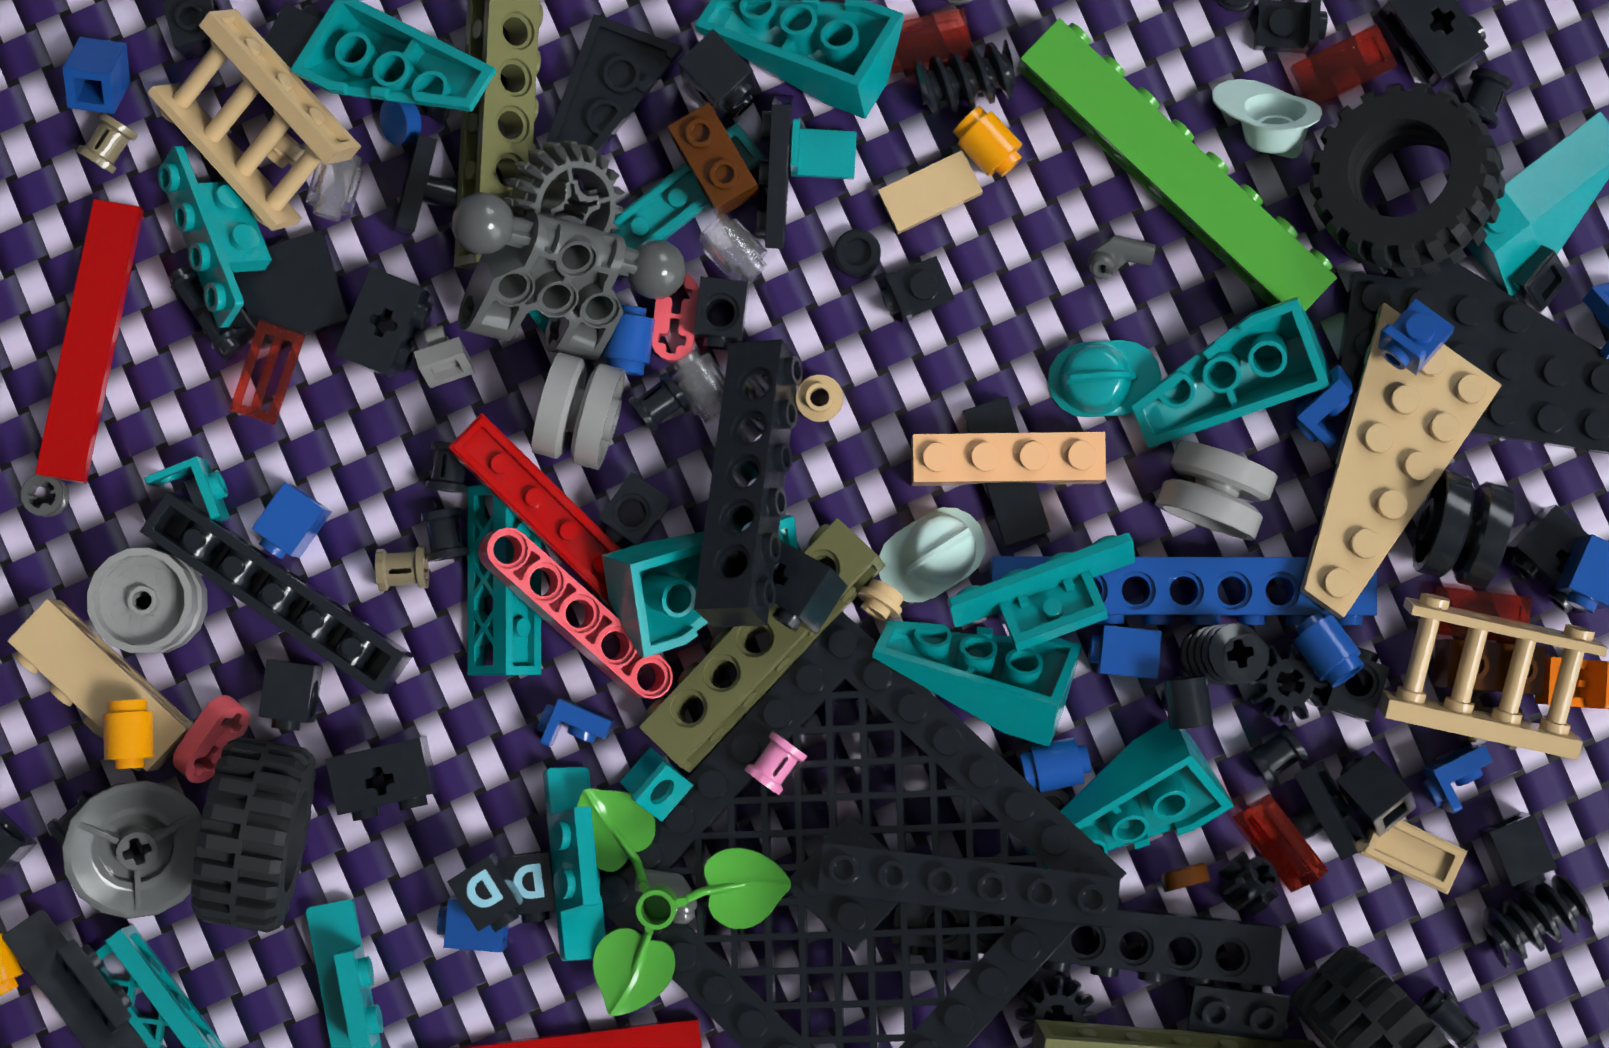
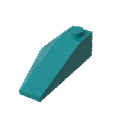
M1598 112L1505 183L1504 197L1496 200L1501 209L1496 222L1493 224L1486 222L1483 226L1487 237L1478 247L1472 242L1467 245V248L1498 288L1513 296L1518 292L1512 279L1541 245L1554 250L1556 254L1559 253L1609 179V122L1604 115Z
M1166 720L1134 739L1060 812L1108 855V851L1133 843L1135 850L1150 845V837L1174 829L1178 836L1194 831L1233 808L1234 805L1195 741L1185 729H1170L1169 720ZM1024 846L1026 853L1028 855H1035L1026 846ZM1043 863L1044 869H1050L1046 864Z

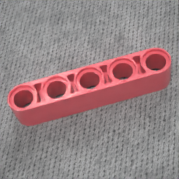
M507 527L489 532L482 538L479 544L478 555L484 567L627 694L635 698L655 699L662 697L668 692L672 685L673 674L666 660L658 653L645 658L639 656L619 618L524 533L515 528ZM500 537L510 540L515 550L514 556L508 564L498 561L494 555V544ZM536 569H541L549 576L550 587L543 596L534 593L530 586V577ZM573 601L580 603L585 610V620L577 628L570 625L566 618V609ZM610 632L615 634L620 641V651L613 659L606 657L601 647L603 638ZM644 664L651 666L655 673V682L648 690L642 689L637 681V673Z

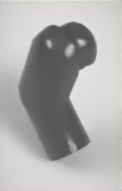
M1115 235L1091 252L1087 266L1091 274L1098 279L1110 278L1126 262L1151 267L1156 244Z
M644 869L648 883L651 886L656 884L666 885L674 890L677 897L692 892L685 878L678 873ZM636 876L635 891L641 892L638 888L639 882ZM697 899L684 907H679L673 922L676 924H687L692 921L695 914L694 910L697 908Z

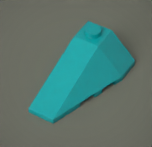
M334 0L290 69L294 75L332 94L471 112L497 72L493 66L359 0Z
M711 0L695 23L696 31L705 36L714 29L738 55L824 104L866 119L888 83L904 16L901 12L867 0H845V3L820 2L819 0Z
M1298 297L1250 313L1134 401L1132 409L1148 448L1330 387L1329 368L1313 325Z
M786 515L780 517L778 534L780 540L799 550L794 516ZM751 522L746 524L742 531L748 528ZM704 531L645 542L602 555L609 602L639 656L645 658L686 645L697 637V631L708 623L694 610Z
M888 620L873 650L872 657L997 730L1050 747L1064 710L1082 644L1057 637L1017 652L1010 636L993 635L992 628L977 627L975 634L951 632L944 624Z

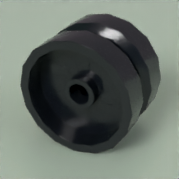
M1444 470L1430 490L1419 519L1413 548V567L1416 572L1440 578L1452 569L1454 578L1458 583L1478 589L1487 587L1498 570L1509 541L1515 510L1514 491L1510 487L1489 481L1484 482L1474 491L1473 482L1469 476Z

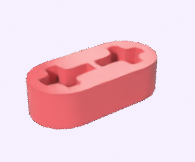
M689 274L685 275L684 286L685 291L692 293L691 299H683L680 314L672 313L673 301L671 297L656 299L652 347L660 359L669 363H679L685 360L692 353L694 347V326L699 287L695 279ZM671 321L679 322V336L682 339H686L685 346H677L675 353H668L666 344L659 342L661 336L669 335Z
M223 695L210 701L177 746L172 760L174 767L191 783L198 784L212 778L224 746L229 741L242 737L246 732L250 722L249 711L231 696Z

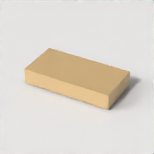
M961 150L879 189L877 193L898 235L982 195L983 190L964 151Z
M1401 820L1380 837L1369 827L1365 835L1369 846L1358 853L1448 895L1468 851Z

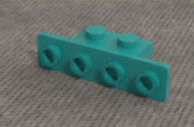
M173 146L159 168V185L166 192L171 204L174 224L183 235L189 251L190 265L197 272L204 290L206 307L213 313L218 328L229 327L244 305V300L233 272L262 271L267 268L272 259L257 221L252 214V209L228 182L198 183L184 147Z
M1124 533L1119 536H1104L1095 541L1092 546L1073 553H1058L1043 564L1029 569L1020 568L1012 570L1001 579L983 586L972 585L963 588L956 596L950 597L947 600L954 626L961 627L1000 612L1015 649L1019 652L1108 619L1107 609L1093 578L1135 562L1134 543L1130 533Z
M587 767L549 768L543 771L560 958L562 961L593 960L598 943L606 935L603 903L600 895V873L596 863L591 807H577L582 791L591 788L590 773Z
M346 899L309 907L306 910L331 1048H382L379 1033H383V1018L379 1005H374L370 987L374 985V970L370 957H365L354 900Z

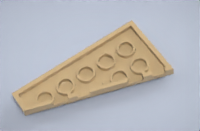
M1386 303L1381 304L1378 308L1375 330L1371 344L1366 351L1363 362L1365 365L1358 391L1354 394L1335 463L1337 464L1331 487L1327 491L1324 502L1325 509L1319 531L1314 538L1300 588L1301 593L1338 619L1344 618L1502 386L1444 344L1417 375L1407 368L1400 370L1392 366L1382 356L1378 343L1381 330L1387 324L1392 326L1401 314Z

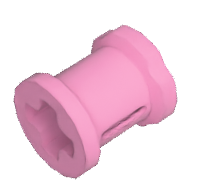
M772 731L768 736L770 743L754 765L748 764L744 770L767 788L780 795L783 791L781 784L798 761L804 762L807 755Z

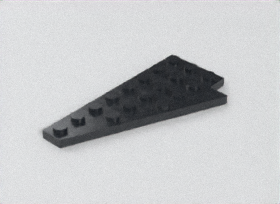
M1450 258L1439 262L1441 271L1426 275L1422 267L1414 268L1413 277L1397 276V278L1358 272H1353L1350 275L1338 365L1351 376L1353 393L1350 394L1351 400L1339 415L1349 416L1354 394L1358 391L1363 373L1366 351L1371 344L1375 330V319L1379 306L1386 303L1402 315L1410 304L1417 299L1454 326L1453 334L1444 345L1502 385L1469 434L1609 454V359L1603 356L1599 348L1462 265L1454 264Z

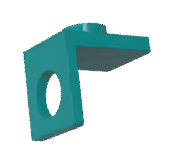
M793 119L791 176L853 180L857 133L855 131L801 129L800 119Z
M196 456L144 477L147 485L160 487L194 474L211 520L223 522L230 519L223 498L228 496L224 479L218 470L212 472L209 461Z
M652 747L645 752L620 781L633 794L631 799L661 822L694 786Z

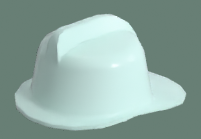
M1227 80L1218 84L1212 91L1214 104L1222 112L1241 121L1247 145L1259 152L1292 159L1297 158L1302 152L1308 128L1317 123L1322 117L1321 107L1314 101L1293 96L1255 80Z
M941 507L928 512L896 532L884 544L879 555L886 565L879 572L881 581L898 590L903 595V601L924 602L937 597L970 576L980 566L985 554V536L980 524L969 513L958 508Z

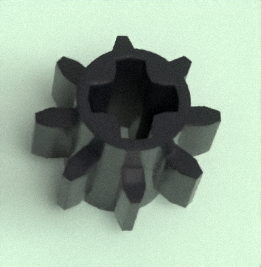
M1244 851L1231 859L1226 866L1218 871L1219 875L1224 878L1219 884L1221 897L1228 906L1235 910H1243L1248 907L1249 912L1252 915H1256L1279 896V893L1274 889L1278 884L1277 872L1273 865L1263 857L1256 856L1249 859Z

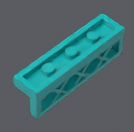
M484 485L468 486V547L470 553L468 555V675H541V617L487 570L481 563L478 555L479 544L485 535L507 527L515 528L524 533L540 549L541 540ZM493 495V515L488 521L485 517V496ZM500 537L496 540L493 548L494 555L498 561L508 564L512 560L515 550L510 540ZM536 569L530 577V586L533 592L541 596V569ZM488 592L493 597V610L489 616L485 612V597ZM488 640L493 645V666H485V644Z
M134 924L117 931L106 940L104 946L95 952L101 961L114 952L130 973V979L113 977L105 966L98 970L109 986L115 982L120 986H128L127 995L132 1002V1006L127 1009L132 1015L129 1022L148 1048H166L163 1045L165 1026L171 1028L185 1048H225ZM137 988L142 989L159 1012L158 1017L141 1015L134 1005ZM148 1024L157 1025L156 1034Z

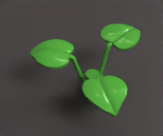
M587 788L582 791L577 807H591L597 868L606 872H614L630 859L639 882L638 888L643 893L636 905L637 918L645 926L643 936L633 928L623 927L615 929L601 939L593 957L594 975L602 993L606 1010L610 1016H619L644 1007L658 997L670 983L675 971L674 951L668 943L660 940H651L654 930L663 929L671 924L679 907H684L698 898L710 895L709 910L719 923L732 929H746L761 923L770 915L778 902L790 890L791 881L782 868L767 856L751 849L733 847L721 850L707 860L704 867V875L709 886L700 887L678 897L674 890L666 885L656 884L651 886L648 883L642 861L636 852L645 850L652 843L655 836L654 816L631 799L633 796L631 793Z

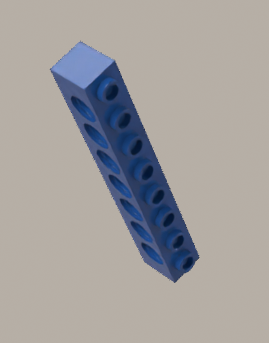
M992 556L989 558V583L1001 579L1012 570L1020 568L1029 569L1043 564L1051 556ZM1135 557L1134 563L1093 578L1108 615V619L1095 623L1097 625H1124V615L1143 616V625H1172V616H1191V625H1220V616H1238V623L1244 625H1267V616H1286V625H1300L1314 614L1320 613L1321 616L1332 614L1300 592L1309 557ZM1377 570L1345 617L1341 619L1335 617L1341 626L1363 625V616L1377 615ZM1128 578L1140 580L1145 587V597L1137 605L1128 603L1122 596V585ZM1176 578H1183L1192 586V598L1185 605L1177 604L1170 596V585ZM1225 578L1234 580L1240 589V596L1233 605L1223 603L1218 596V586ZM1273 578L1281 580L1287 588V597L1280 605L1271 603L1266 596V586ZM1000 612L993 614L1000 615V624H1005Z

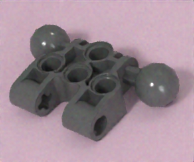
M476 192L463 198L453 211L452 230L456 240L463 248L473 254H482L460 305L458 322L462 331L510 341L516 334L526 314L530 311L538 310L541 314L550 317L545 331V346L549 352L557 354L560 352L594 362L602 354L624 313L612 288L619 274L627 276L632 288L647 299H664L676 293L685 280L686 266L684 256L678 248L666 240L651 239L638 245L635 249L626 247L624 238L621 235L606 233L600 229L585 226L582 220L575 216L566 215L550 218L538 212H530L524 219L514 217L511 208L503 199L493 193Z

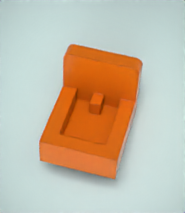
M1546 656L1543 695H1535V704L1550 705L1562 660L1561 657ZM1582 660L1570 707L1609 709V661Z

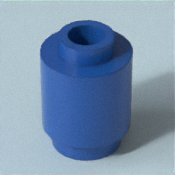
M621 305L624 313L604 348L603 359L607 360V365L624 369L625 375L643 376L645 365L650 364L655 319L646 317V308Z
M1320 613L1314 614L1296 628L1299 636L1295 639L1294 645L1320 680H1327L1333 688L1349 680L1364 667V663L1358 657L1361 651L1333 615L1323 618Z
M1075 737L1052 741L1050 747L1041 744L1029 746V751L1018 754L1022 777L1035 789H1038L1039 793L1084 784V774L1091 773V763L1085 744L1077 746Z

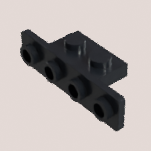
M42 909L4 934L3 940L83 1048H147L128 1023L132 1017L127 1010L132 1006L131 1000L118 983L115 982L109 986L98 971L104 967L103 963L88 944L80 947L75 939L68 942L48 914Z

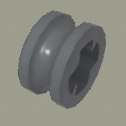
M37 474L29 477L21 489V501L24 507L30 513L38 516L54 517L62 513L70 499L69 489L64 481L41 477ZM50 484L53 485L54 490L50 491V493L56 495L52 504L43 503L39 507L36 501L41 498L35 496L37 488L39 486L48 488Z

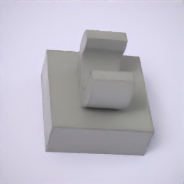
M442 325L424 331L428 347L415 351L414 354L418 368L430 388L475 373L470 356L460 337L449 340L448 336H445Z

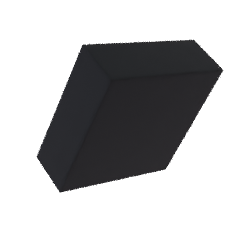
M1541 245L1512 279V282L1526 304L1541 313L1571 277L1555 251Z

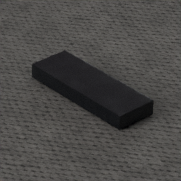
M1008 396L962 411L968 433H1019ZM984 483L1004 547L1051 532L1036 483Z

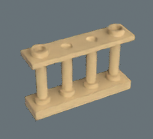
M237 9L210 11L199 24L200 28L210 37L212 45L182 85L180 83L152 86L147 94L159 106L162 116L181 130L247 203L258 222L268 227L271 231L297 225L302 217L288 203L321 162L329 165L351 160L361 148V145L301 79L290 71L291 68ZM229 58L242 73L243 81L212 119L195 99L225 60ZM260 93L273 107L275 115L243 153L226 133L255 96ZM291 127L305 142L306 150L278 185L274 187L257 167Z
M1421 593L1420 600L1405 597L1403 607L1411 615L1420 616L1403 686H1398L1396 692L1382 691L1378 709L1385 718L1574 760L1579 759L1583 741L1570 730L1571 725L1566 723L1584 653L1606 657L1608 647L1597 638H1594L1595 631L1572 624H1566L1564 631L1450 607V599L1429 593ZM1440 621L1468 627L1452 694L1445 697L1444 703L1426 699L1427 693L1422 691ZM1488 632L1516 637L1499 707H1493L1492 713L1475 710V704L1470 702ZM1536 642L1565 648L1547 717L1541 718L1540 724L1521 720L1523 715L1518 712Z

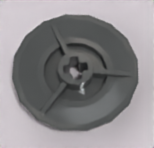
M146 780L115 784L90 797L70 820L62 844L65 875L78 897L101 913L127 919L158 915L182 902L191 892L194 873L192 872L193 863L196 856V843L198 832H200L202 816L195 803L173 787ZM138 838L139 842L143 844V852L134 855L133 851L129 849V840Z

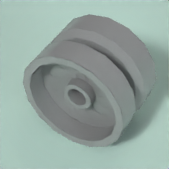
M558 352L549 370L538 406L532 436V452L558 459L565 452L573 433L571 444L573 463L599 470L618 423L625 382V370L600 363L592 371L585 388L587 367L584 359Z
M1178 441L1170 461V466L1178 475L1192 482L1180 479L1164 481L1155 505L1171 515L1201 527L1240 539L1255 540L1263 516L1254 506L1243 500L1253 502L1269 500L1278 476L1266 467L1235 453L1192 441Z
M129 548L108 557L94 572L87 590V613L95 631L111 646L129 653H168L186 645L201 629L208 611L207 588L200 573L170 552L153 548ZM151 598V605L145 609L144 601Z

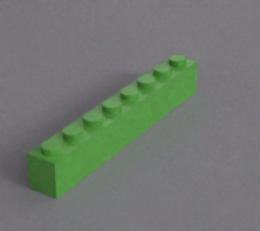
M1059 18L1020 58L1017 70L1267 305L1272 306L1298 297L1306 311L1337 279L1330 271L1332 269L1330 261L1314 248L1308 251L1296 239L1298 233L1288 221L1280 216L1274 219L1262 208L1263 200L1255 190L1246 184L1239 186L1226 174L1229 171L1227 165L1216 154L1210 151L1205 154L1192 142L1194 139L1192 132L1183 123L1176 119H1173L1172 122L1169 121L1158 110L1160 104L1149 91L1143 87H1139L1136 90L1123 77L1125 71L1116 60L1109 55H1105L1102 58L1089 46L1091 39L1078 25L1074 23L1067 25Z

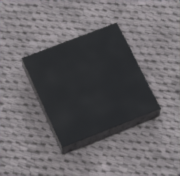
M321 230L268 246L267 249L272 260L265 270L235 272L248 317L259 332L255 339L258 348L261 350L347 323L350 318L324 233Z

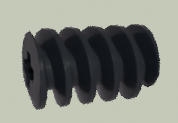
M1006 39L1003 42L1002 53L999 52L993 42L987 43L983 58L978 50L972 46L967 48L965 62H963L956 50L948 53L947 66L944 65L937 54L930 57L928 70H926L919 59L913 60L914 76L921 105H928L934 116H939L941 101L945 100L952 112H957L959 98L963 96L970 107L975 108L978 93L981 92L989 104H993L995 102L996 89L999 88L1002 89L1008 100L1013 99L1016 81L1012 56Z
M1241 623L1199 626L1190 630L1184 637L1180 647V662L1185 673L1189 676L1207 675L1208 685L1251 683L1264 673L1269 661L1268 645L1252 628Z
M1554 875L1551 879L1552 887L1545 882L1535 886L1534 895L1526 890L1519 892L1517 895L1518 905L1511 899H1504L1500 903V912L1493 907H1488L1483 911L1484 934L1495 956L1506 969L1510 967L1508 952L1511 950L1522 960L1528 958L1526 943L1530 942L1542 952L1545 950L1542 935L1547 933L1556 943L1562 942L1560 927L1563 925L1574 935H1577L1580 932L1577 921L1579 917H1582L1593 926V917L1584 896L1565 875Z

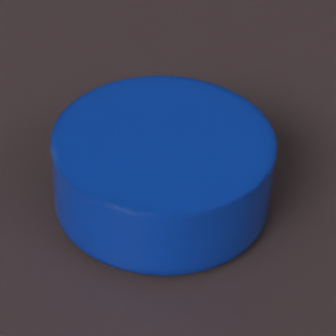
M386 100L382 103L380 108V124L386 139L396 146L415 142L421 131V117L415 104Z

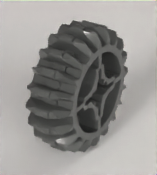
M569 140L560 141L559 143L550 141L543 143L542 150H528L529 163L524 161L514 163L519 176L517 179L510 178L505 180L512 187L511 196L502 198L510 206L514 217L524 219L530 212H538L550 218L566 215L575 216L581 219L585 226L600 229L602 232L620 231L619 227L614 223L615 215L625 211L621 206L616 205V200L625 192L620 187L613 186L619 174L613 169L608 168L610 160L606 159L603 155L596 154V150L593 147L584 144L577 145V142ZM572 169L579 176L583 184L584 190L581 191L578 185V180L573 179Z

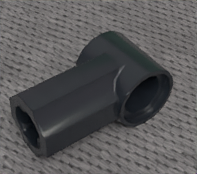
M1207 675L1181 676L1163 680L1164 689L1160 691L1162 707L1168 712L1170 729H1188L1213 724Z

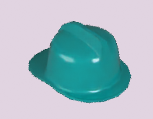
M1124 340L1082 342L1068 346L1056 356L1049 369L1048 386L1051 397L1057 405L1073 416H1120L1134 413L1132 403L1161 382L1162 375L1158 361L1149 349L1136 342Z

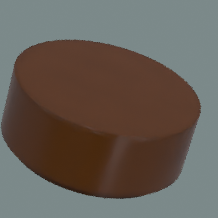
M1203 862L1164 872L1160 876L1164 893L1211 881L1207 865Z

